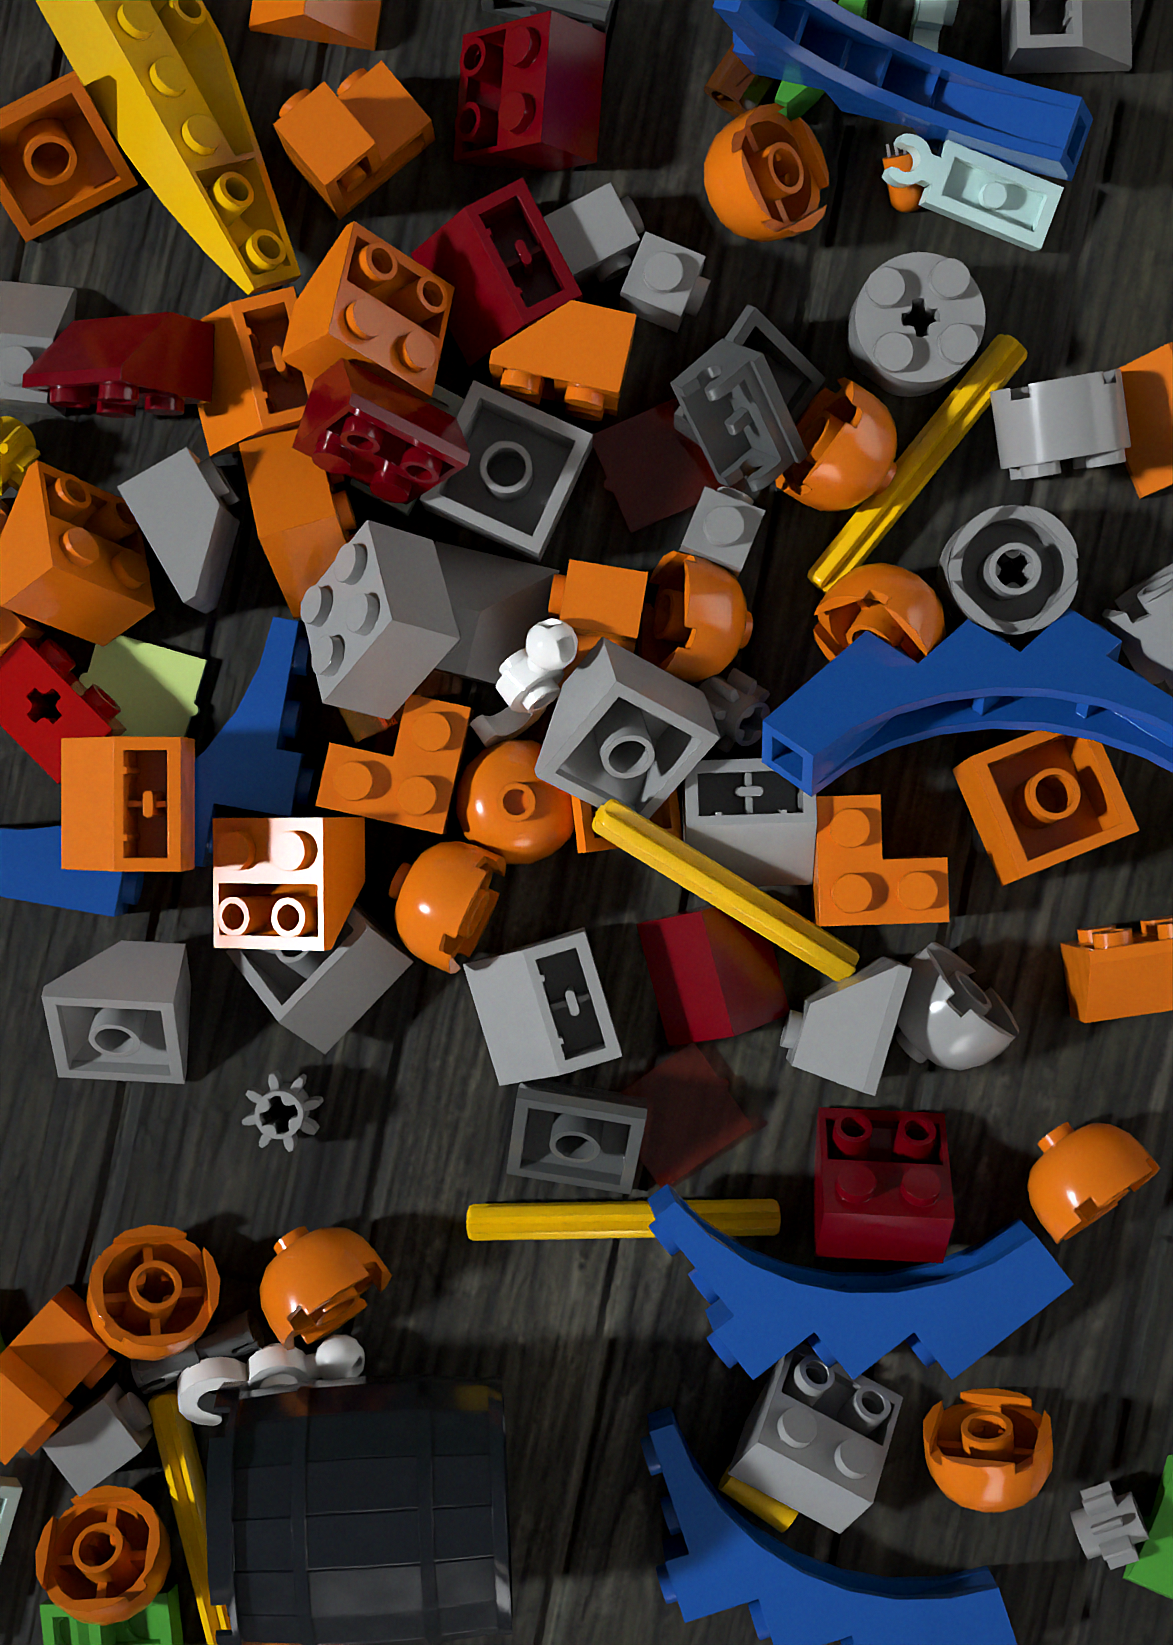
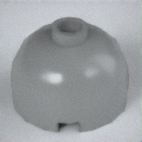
M936 942L930 943L906 964L912 968V972L897 1019V1025L901 1031L896 1035V1039L903 1050L915 1061L924 1063L929 1059L936 1065L946 1069L959 1071L984 1065L1001 1054L1010 1045V1042L1016 1038L1015 1036L1019 1034V1027L1000 996L991 986L983 992L967 976L976 971L950 949Z

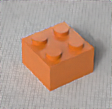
M1034 731L973 755L952 769L1001 887L1140 831L1103 744L1095 740L1047 731Z

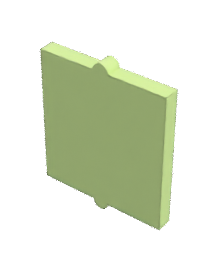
M119 635L104 647L98 644L95 645L88 672L81 674L79 681L87 689L92 684L99 686L118 704L121 711L115 718L127 729L121 736L186 737L192 717H196L200 713V708L196 705L208 660Z

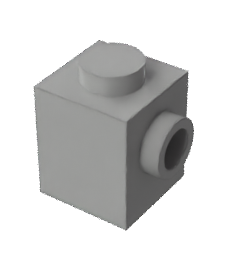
M611 182L543 217L579 287L595 278H598L600 284H605L627 273L632 265L631 259L635 258L640 245L638 234L645 231L642 219L631 198L626 196L619 200Z
M645 231L621 289L619 309L636 314L637 317L677 333L685 313L694 317L697 316L711 280L701 277L706 256Z
M705 486L679 552L708 559L723 566L738 578L765 510L752 506L754 503L752 498L741 491L729 487H719L715 491Z
M116 1382L62 1422L41 1446L78 1496L81 1497L144 1449L154 1434L153 1429L150 1427L152 1419L140 1398L132 1392L125 1394Z

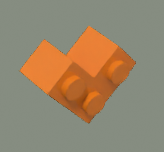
M382 60L369 71L366 68H360L349 75L337 90L338 97L325 81L312 92L309 89L297 92L282 106L279 112L281 118L273 124L290 163L338 220H341L436 140L432 120Z
M299 426L239 443L258 538L294 619L301 617L300 603L306 591L311 586L316 585L335 561L340 548L344 544L349 543L355 536V534L350 535L349 530L357 528L346 490L336 492L335 484L346 481L345 475L322 470L314 464L311 457L292 448Z
M569 559L567 575L554 573L548 607L549 618L559 619L573 628L578 639L577 654L574 660L562 669L564 675L558 683L560 689L602 636L634 654L648 572Z
M411 694L405 701L393 757L329 742L315 806L433 833L446 834L474 710L471 707Z
M881 794L816 796L817 829L813 882L810 885L811 922L820 927L950 922L948 857L936 855L883 857Z
M67 1285L43 1307L0 1354V1461L4 1465L21 1448L32 1456L74 1408L65 1398L80 1382L91 1390L117 1361L108 1352L111 1348L94 1330L87 1303Z

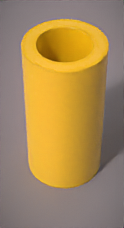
M729 1465L720 1479L718 1489L780 1533L785 1532L799 1512L729 1475Z

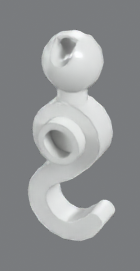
M550 618L535 624L527 634L526 647L511 655L500 666L499 672L502 676L497 681L495 688L508 704V707L493 716L480 715L470 723L486 748L506 739H514L541 717L547 705L553 702L560 694L561 689L558 683L564 675L562 669L574 660L578 647V639L573 628L564 621Z
M345 1334L333 1335L327 1338L317 1348L316 1353L306 1355L296 1347L293 1350H287L281 1343H273L254 1353L246 1364L234 1358H205L200 1360V1363L183 1370L177 1380L179 1412L187 1420L196 1424L215 1426L221 1423L222 1413H214L216 1395L208 1392L218 1390L224 1382L247 1381L250 1388L256 1390L298 1384L311 1379L322 1378L326 1380L358 1377L364 1368L365 1353L356 1339Z

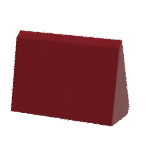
M707 904L636 923L669 1046L734 1037L788 1015L790 1009L772 941L712 904Z

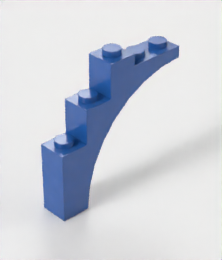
M714 0L712 8L733 30L734 54L753 74L822 89L841 111L911 127L919 137L927 142L931 149L939 150L941 143L950 140L1020 170L1072 182L1093 121V117L1082 97L1025 83L934 52L859 17L832 0Z
M1070 608L1021 652L1010 646L1001 636L990 633L967 619L924 659L917 663L900 647H892L867 630L763 720L762 763L812 797L849 769L890 749L943 734L985 729L1047 731L1095 740L1143 757L1173 773V697L1148 682L1138 672L1129 670L1119 664L1118 658L1122 640L1112 635L1102 625L1091 622Z
M273 617L260 665L241 703L207 749L195 759V866L205 867L213 865V818H226L222 817L224 805L287 817H298L300 805L310 806L316 783V769L307 767L309 754L285 750L286 739H296L302 717V701L294 700L298 675H308L312 660L309 641L305 637L306 627L299 621ZM0 826V897L111 917L128 914L129 904L137 905L143 888L144 872L61 869V826L36 829Z
M668 1183L647 1199L656 1219L649 1224L652 1233L671 1256H674L680 1250L685 1254L695 1267L688 1273V1276L703 1297L711 1304L705 1310L714 1331L707 1336L708 1342L728 1368L731 1369L739 1362L752 1380L805 1339L829 1369L839 1362L853 1380L904 1340H906L927 1368L938 1362L953 1380L1074 1285L1037 1236L1019 1218L1011 1221L979 1243L944 1257L943 1263L931 1262L886 1272H831L785 1263L740 1244L701 1218Z
M671 1406L647 1414L650 1435L640 1438L643 1453L651 1476L663 1472L670 1495L660 1498L669 1532L671 1536L683 1533L662 1540L665 1563L655 1567L666 1604L678 1601L685 1623L748 1603L759 1641L771 1637L773 1645H825L840 1640L841 1645H1017L999 1587L987 1565L941 1576L886 1577L841 1569L799 1553L755 1526L719 1492L691 1452Z

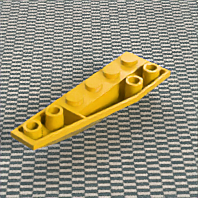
M35 0L71 66L85 84L101 117L125 154L164 206L202 250L247 295L295 282L301 276V272L224 39L203 1Z

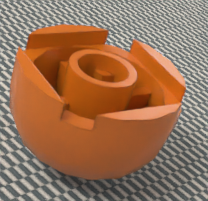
M777 103L760 105L739 115L728 123L715 136L704 162L706 193L709 203L719 220L735 235L761 243L793 237L812 229L824 216L827 206L818 208L820 190L829 186V172L822 148L809 125L801 117L790 121L785 115L777 112L785 108Z
M845 377L837 380L842 387L837 393L825 387L811 400L795 424L808 456L801 463L794 462L775 479L776 487L801 503L820 511L839 512L861 504L872 494L875 496L881 494L893 480L897 465L894 462L897 449V432L890 412L872 393Z
M675 550L664 555L653 570L649 583L660 585L656 594L654 608L650 603L643 602L637 637L638 653L642 659L682 681L695 683L721 673L735 658L739 648L743 649L748 644L753 629V617L751 612L747 611L746 597L736 576L726 568L708 559Z
M885 563L866 564L842 576L827 591L814 616H818V623L813 629L814 638L830 662L867 630L892 647H900L917 663L942 643L946 636L944 609L935 591L917 574L903 567Z
M506 739L491 747L483 748L465 766L456 787L455 814L464 836L472 845L482 847L505 857L506 864H532L552 856L571 838L575 828L571 794L536 777L534 768L542 744L533 740Z
M454 841L440 842L426 849L420 854L413 865L403 862L391 882L389 897L397 900L394 920L399 938L408 950L432 966L450 974L457 973L461 968L454 960V957L457 953L470 957L485 931L500 893L489 889L493 872L503 877L505 876V857L479 846Z
M1065 1122L1037 1143L1044 1154L1030 1170L1027 1184L1030 1204L1040 1223L1055 1243L1059 1244L1063 1239L1071 1238L1108 1213L1129 1192V1187L1133 1192L1137 1191L1156 1175L1161 1168L1145 1147L1130 1133L1114 1125L1091 1123L1074 1130L1069 1122Z
M146 1225L124 1231L114 1238L112 1245L106 1248L101 1256H98L90 1273L87 1308L94 1330L109 1348L130 1359L158 1361L179 1355L203 1335L219 1303L220 1277L210 1253L204 1247L201 1252L194 1243L186 1240V1233L175 1227Z
M301 1226L284 1235L274 1245L273 1249L277 1256L266 1267L259 1289L261 1308L269 1326L282 1346L287 1350H293L294 1337L301 1335L308 1345L338 1329L368 1306L365 1300L360 1298V1295L368 1290L373 1283L381 1293L388 1285L392 1274L376 1251L361 1235L342 1227H322L309 1232L305 1226Z
M999 1388L970 1389L960 1392V1398L965 1403L951 1405L945 1410L943 1408V1400L935 1404L923 1420L925 1458L931 1476L947 1498L968 1509L984 1513H1000L1021 1507L1038 1495L1052 1471L1053 1462L1051 1417L1045 1410L1042 1417L1041 1414L1032 1410L1031 1398L1022 1393Z
M110 1485L93 1488L81 1497L76 1495L70 1499L74 1505L67 1509L58 1520L53 1515L45 1525L35 1551L36 1576L50 1600L61 1610L82 1623L105 1626L128 1620L151 1604L165 1583L171 1564V1549L168 1532L153 1506L143 1500L138 1493L130 1488Z

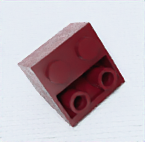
M549 10L464 34L460 55V80L457 116L455 119L453 162L462 165L549 172L596 163L606 33Z
M523 177L464 207L411 253L414 261L455 287L447 327L469 369L490 360L491 351L570 300L583 302V294Z
M174 312L72 321L25 371L22 388L50 394L49 403L54 406L88 408L90 404L97 405L96 414L103 417L135 418L136 408L145 407V412L151 414L183 415L185 405L212 403L215 324Z
M344 358L339 359L314 380L292 446L293 449L311 457L314 464L322 470L334 474H345L369 486L371 492L378 498L405 505L466 467L471 455L456 417Z
M819 1107L813 1188L815 1257L943 1263L955 1221L944 1113Z

